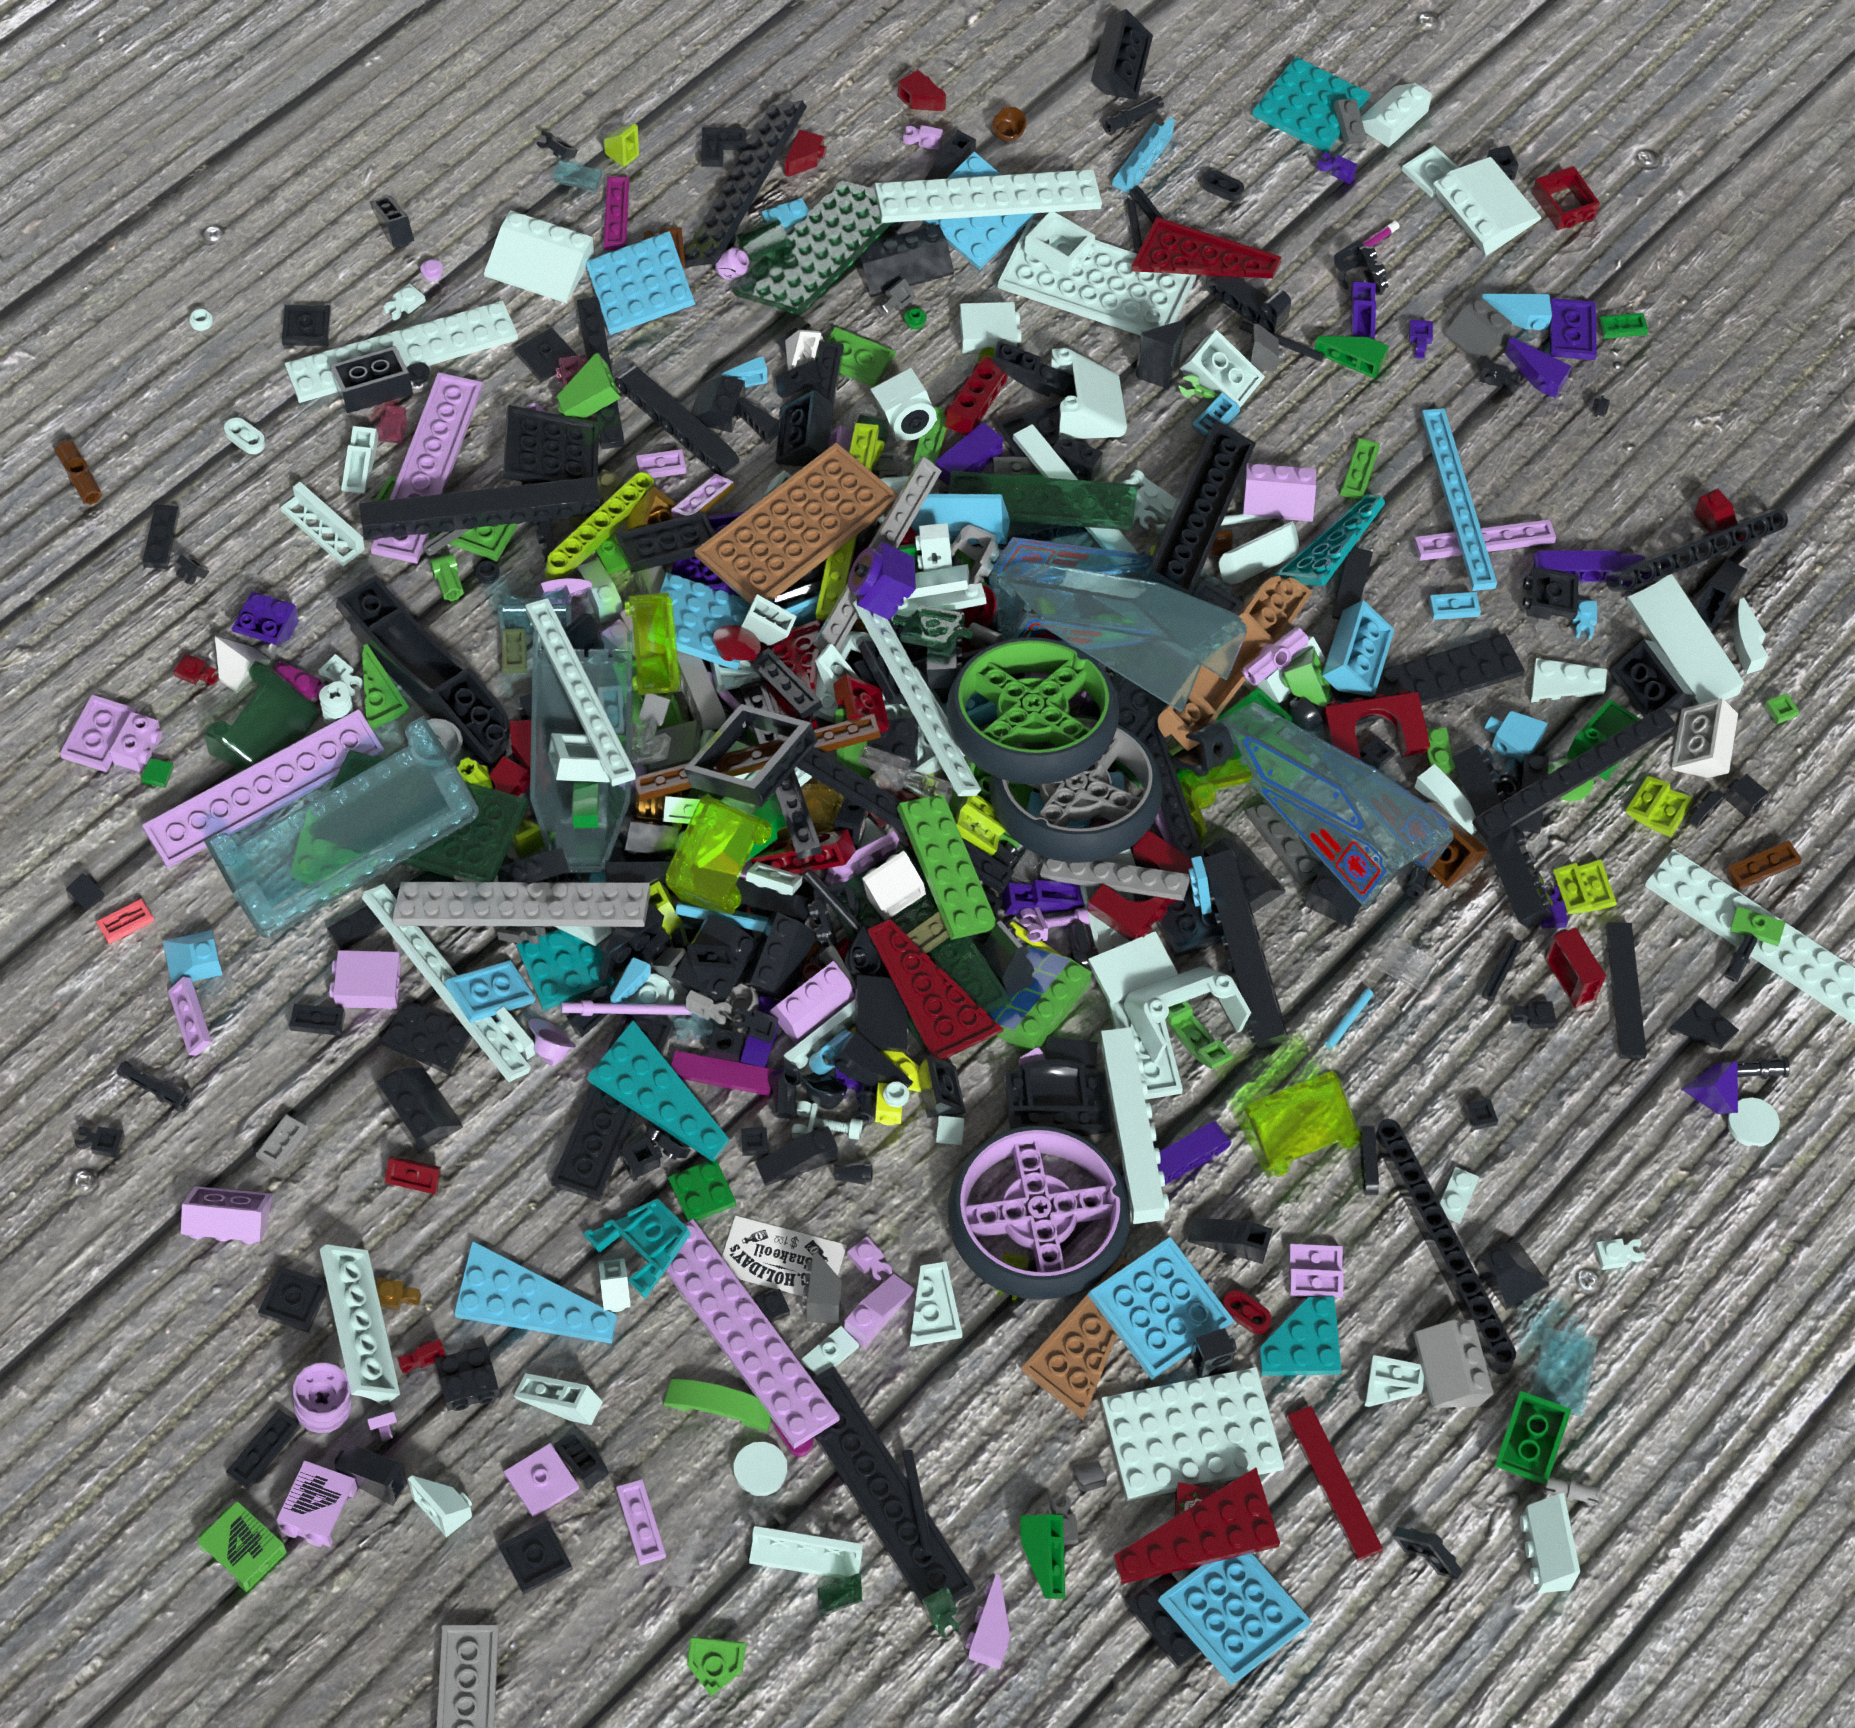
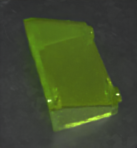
M702 797L667 870V886L681 901L733 916L735 909L741 903V894L736 887L737 880L754 843L762 845L768 841L771 836L772 826L766 820L715 798Z
M1335 1071L1326 1072L1253 1101L1244 1109L1240 1125L1267 1178L1275 1175L1276 1177L1285 1175L1289 1172V1167L1292 1165L1293 1160L1335 1143L1339 1148L1351 1149L1358 1144L1361 1137L1343 1086Z

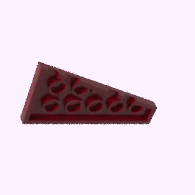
M821 619L792 628L787 638L772 645H766L760 641L761 647L758 653L759 655L769 648L814 694L816 693L818 667L815 660L820 655V649L813 642L823 626ZM766 683L775 713L803 720ZM813 714L805 718L803 721H807L812 724Z
M1257 1467L1116 1553L1113 1560L1120 1584L1279 1547L1280 1540Z

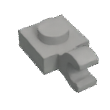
M690 990L686 997L687 1011L707 1020L713 1018L719 1024H725L726 1017L719 1013L725 1011L731 1014L732 1006L725 1002L713 1004L714 1000L708 995L701 992L696 993Z

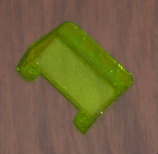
M657 593L629 596V602H625L626 617L631 616L637 665V676H632L633 691L638 690V695L681 692L672 594Z

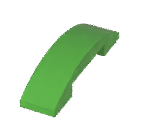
M1187 1001L1168 1007L1169 1013L1165 1019L1180 1042L1199 1062L1213 1069L1234 1058L1232 1052L1220 1039L1215 1040L1195 1018L1193 1009Z
M671 1379L664 1401V1406L688 1412L691 1409L739 1420L742 1421L743 1426L767 1432L771 1422L770 1415L757 1397L732 1388L701 1381Z

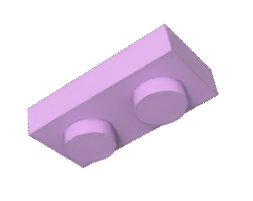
M682 449L636 456L639 473H647L653 478L686 473Z

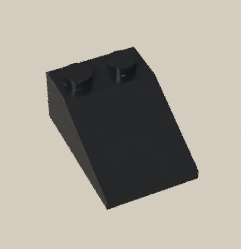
M650 902L648 903L645 927L615 928L604 953L599 981L602 983L626 968L631 958L641 953L645 949V945L661 931L664 915Z

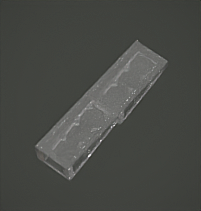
M864 745L858 762L921 798L944 794L949 806L954 792L951 782L909 769L911 763L909 759Z

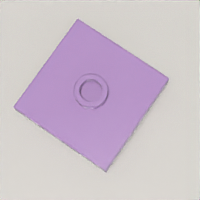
M551 1443L504 1471L505 1477L532 1518L579 1490V1485Z

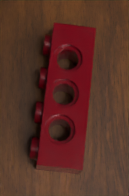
M985 355L980 363L977 362L975 364L971 377H966L961 391L958 390L956 392L952 405H947L944 412L946 428L967 436L978 426L1008 379V375L992 361L993 358Z
M848 829L818 834L822 849L820 854L798 860L790 839L770 844L750 860L753 865L759 862L798 874L804 873L808 869L815 871L846 865L856 852Z

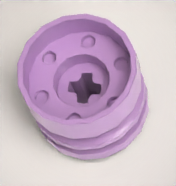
M315 1363L304 1368L296 1377L293 1385L295 1415L302 1426L312 1432L329 1433L340 1428L348 1420L351 1412V1392L347 1375L343 1370L329 1363Z

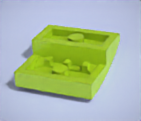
M1647 776L1627 807L1626 813L1650 829L1672 837L1693 804V797L1671 790L1670 783Z
M978 795L964 796L954 819L960 835L987 855L992 856L997 851L999 838L1005 832V829L999 822L993 806Z
M1601 859L1578 866L1576 862L1553 870L1568 914L1597 911L1617 905Z

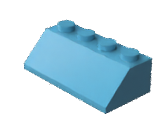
M928 494L910 525L920 536L919 526L948 523L950 544L955 541L964 527L973 525L996 535V544L998 545L1007 544L1010 518L1001 494ZM975 538L968 539L970 545L980 544Z
M1364 600L1342 611L1322 676L1338 691L1372 697L1376 693L1395 629Z

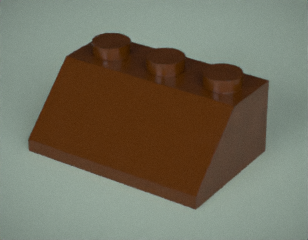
M1424 803V806L1430 808L1444 822L1443 828L1448 834V837L1424 867L1449 889L1472 871L1488 850L1438 803ZM1421 807L1420 811L1441 832L1442 839L1444 836L1441 830L1442 823L1429 810ZM1418 811V814L1415 816H1418L1426 821V823L1430 827L1431 836L1434 838V841L1431 840L1430 843L1427 845L1428 848L1426 849L1425 847L1415 845L1408 838L1405 828V832H1401V834L1411 843V845L1420 854V850L1423 849L1425 853L1421 855L1424 856L1426 852L1430 849V847L1433 845V843L1436 841V839L1439 837V833L1437 837L1434 836V832L1437 831ZM1427 812H1430V817L1426 815ZM1436 821L1439 822V824H1440L1439 826H1436V825H1435V822H1436ZM1399 835V837L1402 839V841L1413 851V853H1414L1421 861L1424 862V861L1427 859V857H1426L1425 859H1422V858L1412 849V847L1401 837V835ZM1396 838V841H1397L1406 851H1408V850L1404 847V845Z

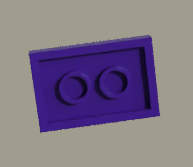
M1551 298L1550 356L1595 360L1597 356L1596 302Z

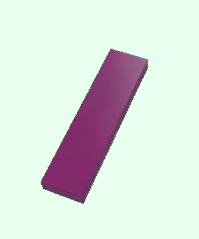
M607 176L604 250L616 251L627 247L629 177Z
M675 1051L671 1068L680 1079L770 1096L771 1093L768 1081L769 1075L775 1071L774 1069Z

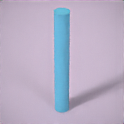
M1366 988L1325 1041L1324 1044L1327 1048H1334L1373 996V992L1370 989Z

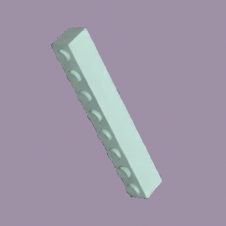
M1131 1027L1101 1031L1100 1044L1133 1224L1161 1221L1165 1218V1210H1169L1168 1195L1163 1194L1161 1188L1165 1187L1163 1171H1158L1157 1164H1160L1159 1148L1154 1149L1153 1141H1156L1155 1127L1149 1124V1119L1152 1118L1150 1103H1145L1144 1096H1148L1146 1081H1141L1140 1074L1144 1073L1142 1059H1137L1136 1052H1139L1138 1037H1133Z

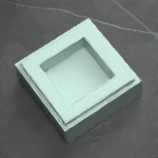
M939 1116L936 1143L962 1145L964 1118Z

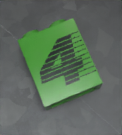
M238 1501L233 1506L226 1507L212 1526L209 1525L201 1531L197 1540L200 1550L203 1553L207 1551L236 1578L238 1585L245 1592L251 1589L287 1553L284 1544Z

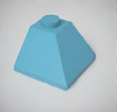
M213 930L163 941L172 986L182 977L191 978L193 982L222 975Z

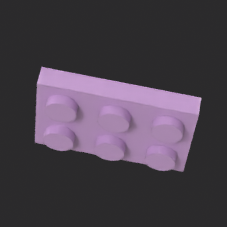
M91 695L60 752L61 758L107 772L113 761L110 749L130 713L138 714L137 709Z
M893 831L856 850L846 865L829 868L825 879L826 885L848 884L851 881L850 879L857 875L863 877L871 868L886 863L887 859L894 855L899 841L896 833Z

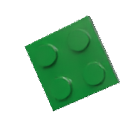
M717 1159L714 1162L710 1160L668 1177L669 1185L686 1222L692 1219L697 1222L736 1206V1200Z

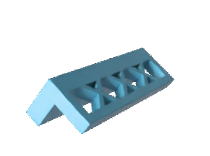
M1169 117L1163 126L1153 123L1114 177L1112 186L1129 193L1130 189L1141 182L1172 139L1175 119Z

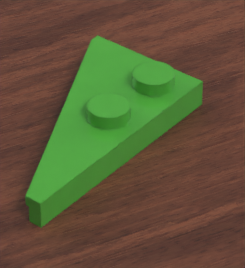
M365 644L362 649L366 721L371 729L374 730L409 713L410 709L368 644Z

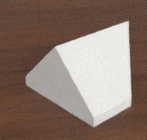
M798 330L785 340L788 371L815 359L819 352L821 341L825 342L820 331Z
M215 636L219 680L238 693L270 663V659L251 646Z

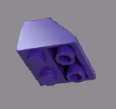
M251 591L231 629L233 632L274 645L281 644L290 639L299 622L296 605Z

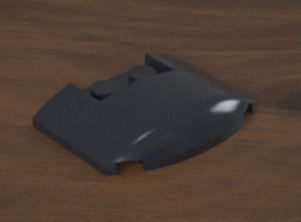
M1058 1059L1032 1061L1022 1064L1019 1069L1010 1073V1070L1004 1074L1009 1128L1050 1126L1068 1130L1075 1134H1082V1136L1111 1131L1105 1073L1099 1071L1097 1075L1086 1069L1085 1064Z

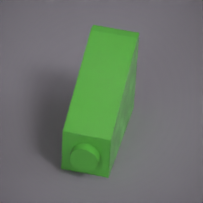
M598 353L584 365L557 395L560 403L558 410L563 416L584 419L621 398L608 364Z

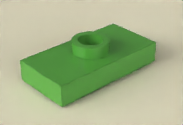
M613 533L595 550L597 557L609 575L628 568L615 542V535Z
M1737 906L1730 931L1742 935L1746 933L1752 934L1760 941L1778 946L1786 922Z

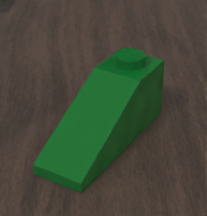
M1318 336L1314 350L1324 353L1325 358L1376 379L1387 359L1389 346L1369 337Z
M1063 1515L1020 1516L1021 1524L1019 1531L1021 1545L1045 1599H1066Z

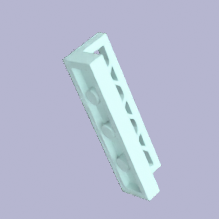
M301 482L293 486L295 497L280 507L281 512L343 567L365 551L363 537ZM300 504L304 508V513H293L290 509ZM307 519L318 520L320 522L319 527H309L306 525ZM322 533H333L335 541H324ZM338 547H348L352 551L343 557L338 553Z
M754 1526L749 1563L858 1581L863 1544Z

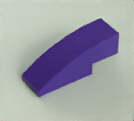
M1353 282L1351 337H1369L1375 340L1376 283Z
M1035 880L1032 885L1008 883L1005 890L1001 893L1004 914L1021 915V910L1025 908L1034 910V907H1039L1042 914L1079 909L1084 906L1080 885L1043 880Z

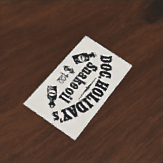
M735 1216L722 1259L739 1280L803 1296V1289L806 1284L807 1261L812 1262L813 1253H819L838 1276L847 1245Z

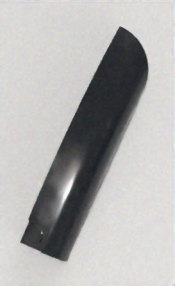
M376 574L337 598L336 608L349 622L352 633L362 645L368 644L384 670L431 718L443 719L453 723L460 730L463 745L490 766L495 764L507 748L510 724L504 708L469 667L466 668L436 642L407 612Z

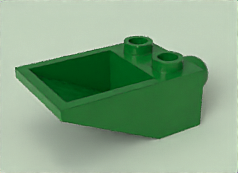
M1609 699L1575 736L1566 756L1572 760L1641 718ZM1624 760L1597 776L1608 781Z

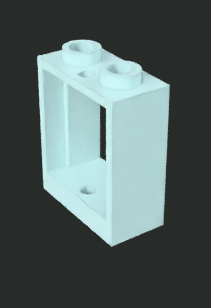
M1049 212L1026 236L1024 252L1069 277L1074 271L1080 269L1087 257L1090 258L1096 248L1094 245L1095 235L1061 215ZM1055 231L1079 245L1069 256L1045 243Z
M551 733L548 757L556 780L610 782L587 735Z

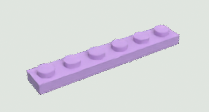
M1550 519L1481 528L1488 552L1555 543L1556 540ZM1455 532L1419 536L1414 539V545L1420 561L1462 555Z

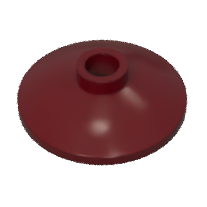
M982 585L986 604L962 609L963 622L967 629L974 622L986 628L992 623L996 613L997 600L994 591L990 587Z

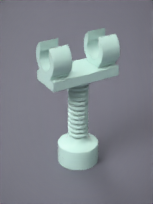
M798 1102L797 1115L804 1118L810 1117L808 1127L802 1124H794L792 1138L797 1139L803 1134L814 1131L815 1128L819 1129L829 1126L831 1131H843L849 1135V1139L860 1140L863 1120L852 1118L846 1124V1122L841 1123L828 1119H818V1105L816 1103Z

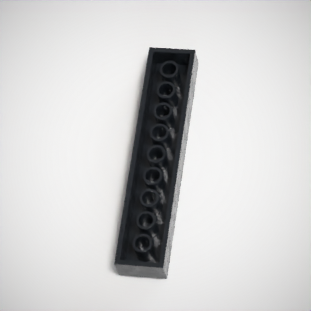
M1218 420L1214 422L1204 436L1137 589L1177 612L1182 609L1192 595L1256 442Z

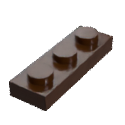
M1788 840L1727 866L1725 872L1739 891L1799 865L1802 858Z

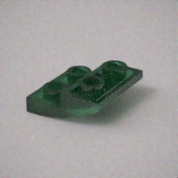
M774 218L736 235L750 262L791 244L778 218Z

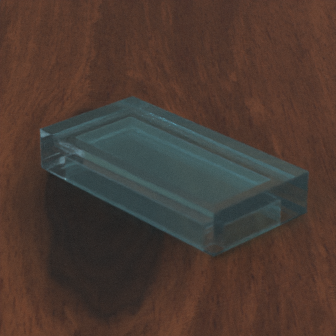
M560 161L553 180L555 183L596 192L602 178V170Z

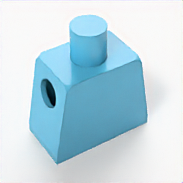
M1511 711L1504 722L1491 716L1485 729L1496 734L1492 744L1494 750L1507 759H1517L1522 763L1524 754H1533L1544 736L1548 723Z

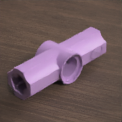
M1295 627L1276 643L1264 645L1260 655L1243 667L1242 673L1251 685L1256 686L1276 669L1287 668L1291 658L1308 645L1309 639L1307 634L1301 628Z

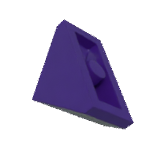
M1737 1062L1717 1063L1681 1090L1716 1114L1738 1113Z

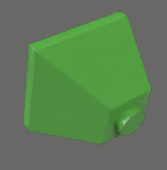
M1313 647L1292 660L1287 668H1285L1282 678L1287 688L1290 687L1294 695L1308 699L1310 702L1322 707H1326L1330 703L1332 689L1330 683L1322 676L1324 669L1316 649Z

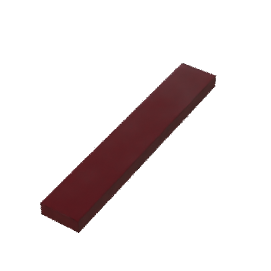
M1312 1406L1288 1414L1286 1419L1356 1560L1359 1561L1381 1552L1383 1547Z

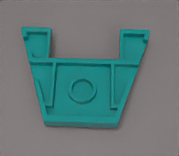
M655 1199L627 1212L628 1216L615 1222L609 1220L603 1223L604 1227L595 1231L590 1229L583 1233L585 1239L598 1253L621 1236L647 1262L644 1267L628 1279L630 1285L644 1299L650 1294L691 1235L689 1229L659 1199Z

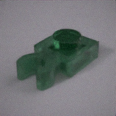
M947 1587L922 1599L929 1621L935 1626L936 1631L943 1639L946 1638L945 1628L951 1625L955 1631L959 1630L958 1623L952 1617L958 1612L951 1592Z

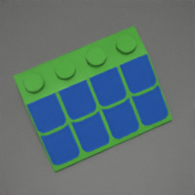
M1031 945L1027 946L1029 953L1026 954V957L1034 968L1032 973L1034 984L1009 997L996 984L979 1005L995 1023H998L1003 1028V1032L997 1034V1036L1025 1054L1044 1045L1047 1041V1036H1051L1090 987L1092 975L1091 971L1070 958Z

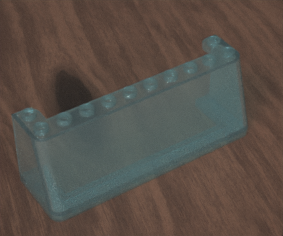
M424 716L411 722L405 730V735L411 745L237 845L227 833L215 834L204 841L232 894L261 937L269 938L472 822L477 817L479 808L452 759Z

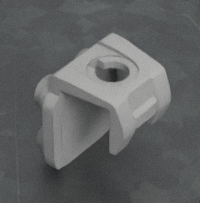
M973 525L964 527L950 547L951 559L956 550L959 549L976 561L969 573L968 585L982 584L984 579L981 576L988 577L994 567L991 561L995 562L1001 552L996 544V535ZM968 539H977L983 548L971 546Z

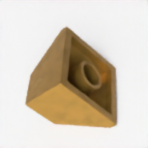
M655 486L652 487L630 512L624 532L676 519L672 517L671 509L677 504Z

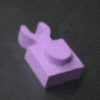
M868 1237L847 1251V1257L863 1274L869 1270L872 1272V1279L876 1284L880 1285L882 1283V1278L878 1275L879 1272L883 1271L889 1277L892 1275V1268L887 1263H881L884 1259V1254Z

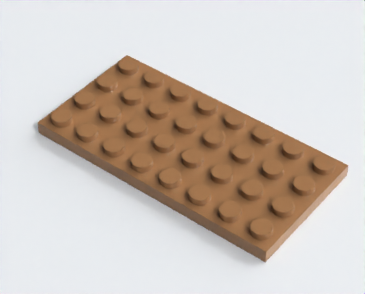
M835 443L694 551L695 556L750 605L757 594L771 602L890 510L898 494L838 443Z

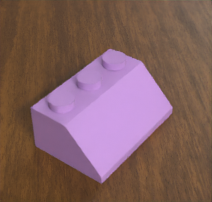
M1247 463L1243 488V514L1262 518L1313 522L1316 469Z
M832 961L769 1012L773 1017L779 1018L778 1024L793 1043L797 1045L855 999V995L848 978L837 964Z
M194 1186L182 1204L181 1234L189 1235V1237L196 1239L206 1236L215 1237L218 1241L236 1239L247 1244L260 1242L266 1232L272 1194Z

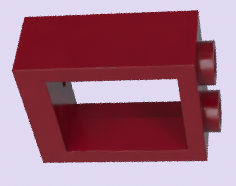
M1574 166L1536 178L1532 194L1558 231L1596 218L1600 202ZM1570 188L1582 207L1563 213L1551 194Z
M1576 927L1570 930L1563 929L1558 931L1554 935L1545 961L1574 1008H1577L1597 999L1606 974Z

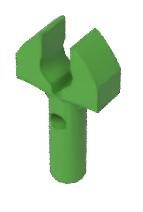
M1195 374L1183 376V379L1192 382L1193 387L1186 388L1179 384L1182 395L1190 398L1193 394H1198L1214 401L1220 395L1201 386L1198 382L1199 376Z

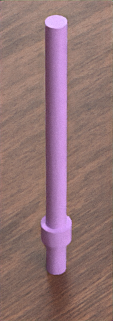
M582 1000L581 1003H561V1013H581V1016H592L593 1013L696 1015L687 1011L686 1005L593 1003L591 1000Z

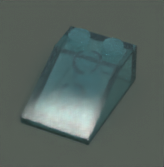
M1543 1326L1532 1395L1572 1409L1570 1415L1583 1417L1598 1338L1596 1336Z

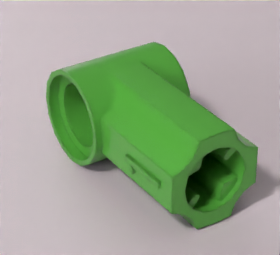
M451 553L429 559L435 580H438L444 599L450 601L459 599L464 592L458 576V567L454 554Z

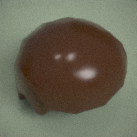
M1003 107L994 116L992 121V131L999 139L1005 142L1016 141L1022 136L1026 128V116L1016 107Z

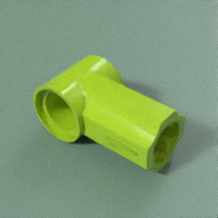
M469 757L461 760L460 765L457 767V773L470 787L472 796L484 797L491 794L494 789L487 766L480 765L476 760H471Z

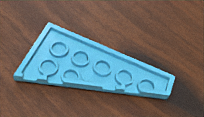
M472 1241L455 1309V1318L612 1344L617 1323L616 1314L604 1310V1308Z

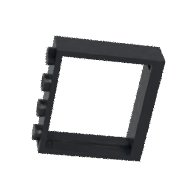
M741 704L684 770L693 788L762 807L818 740L810 722ZM748 727L789 737L751 782L711 771Z

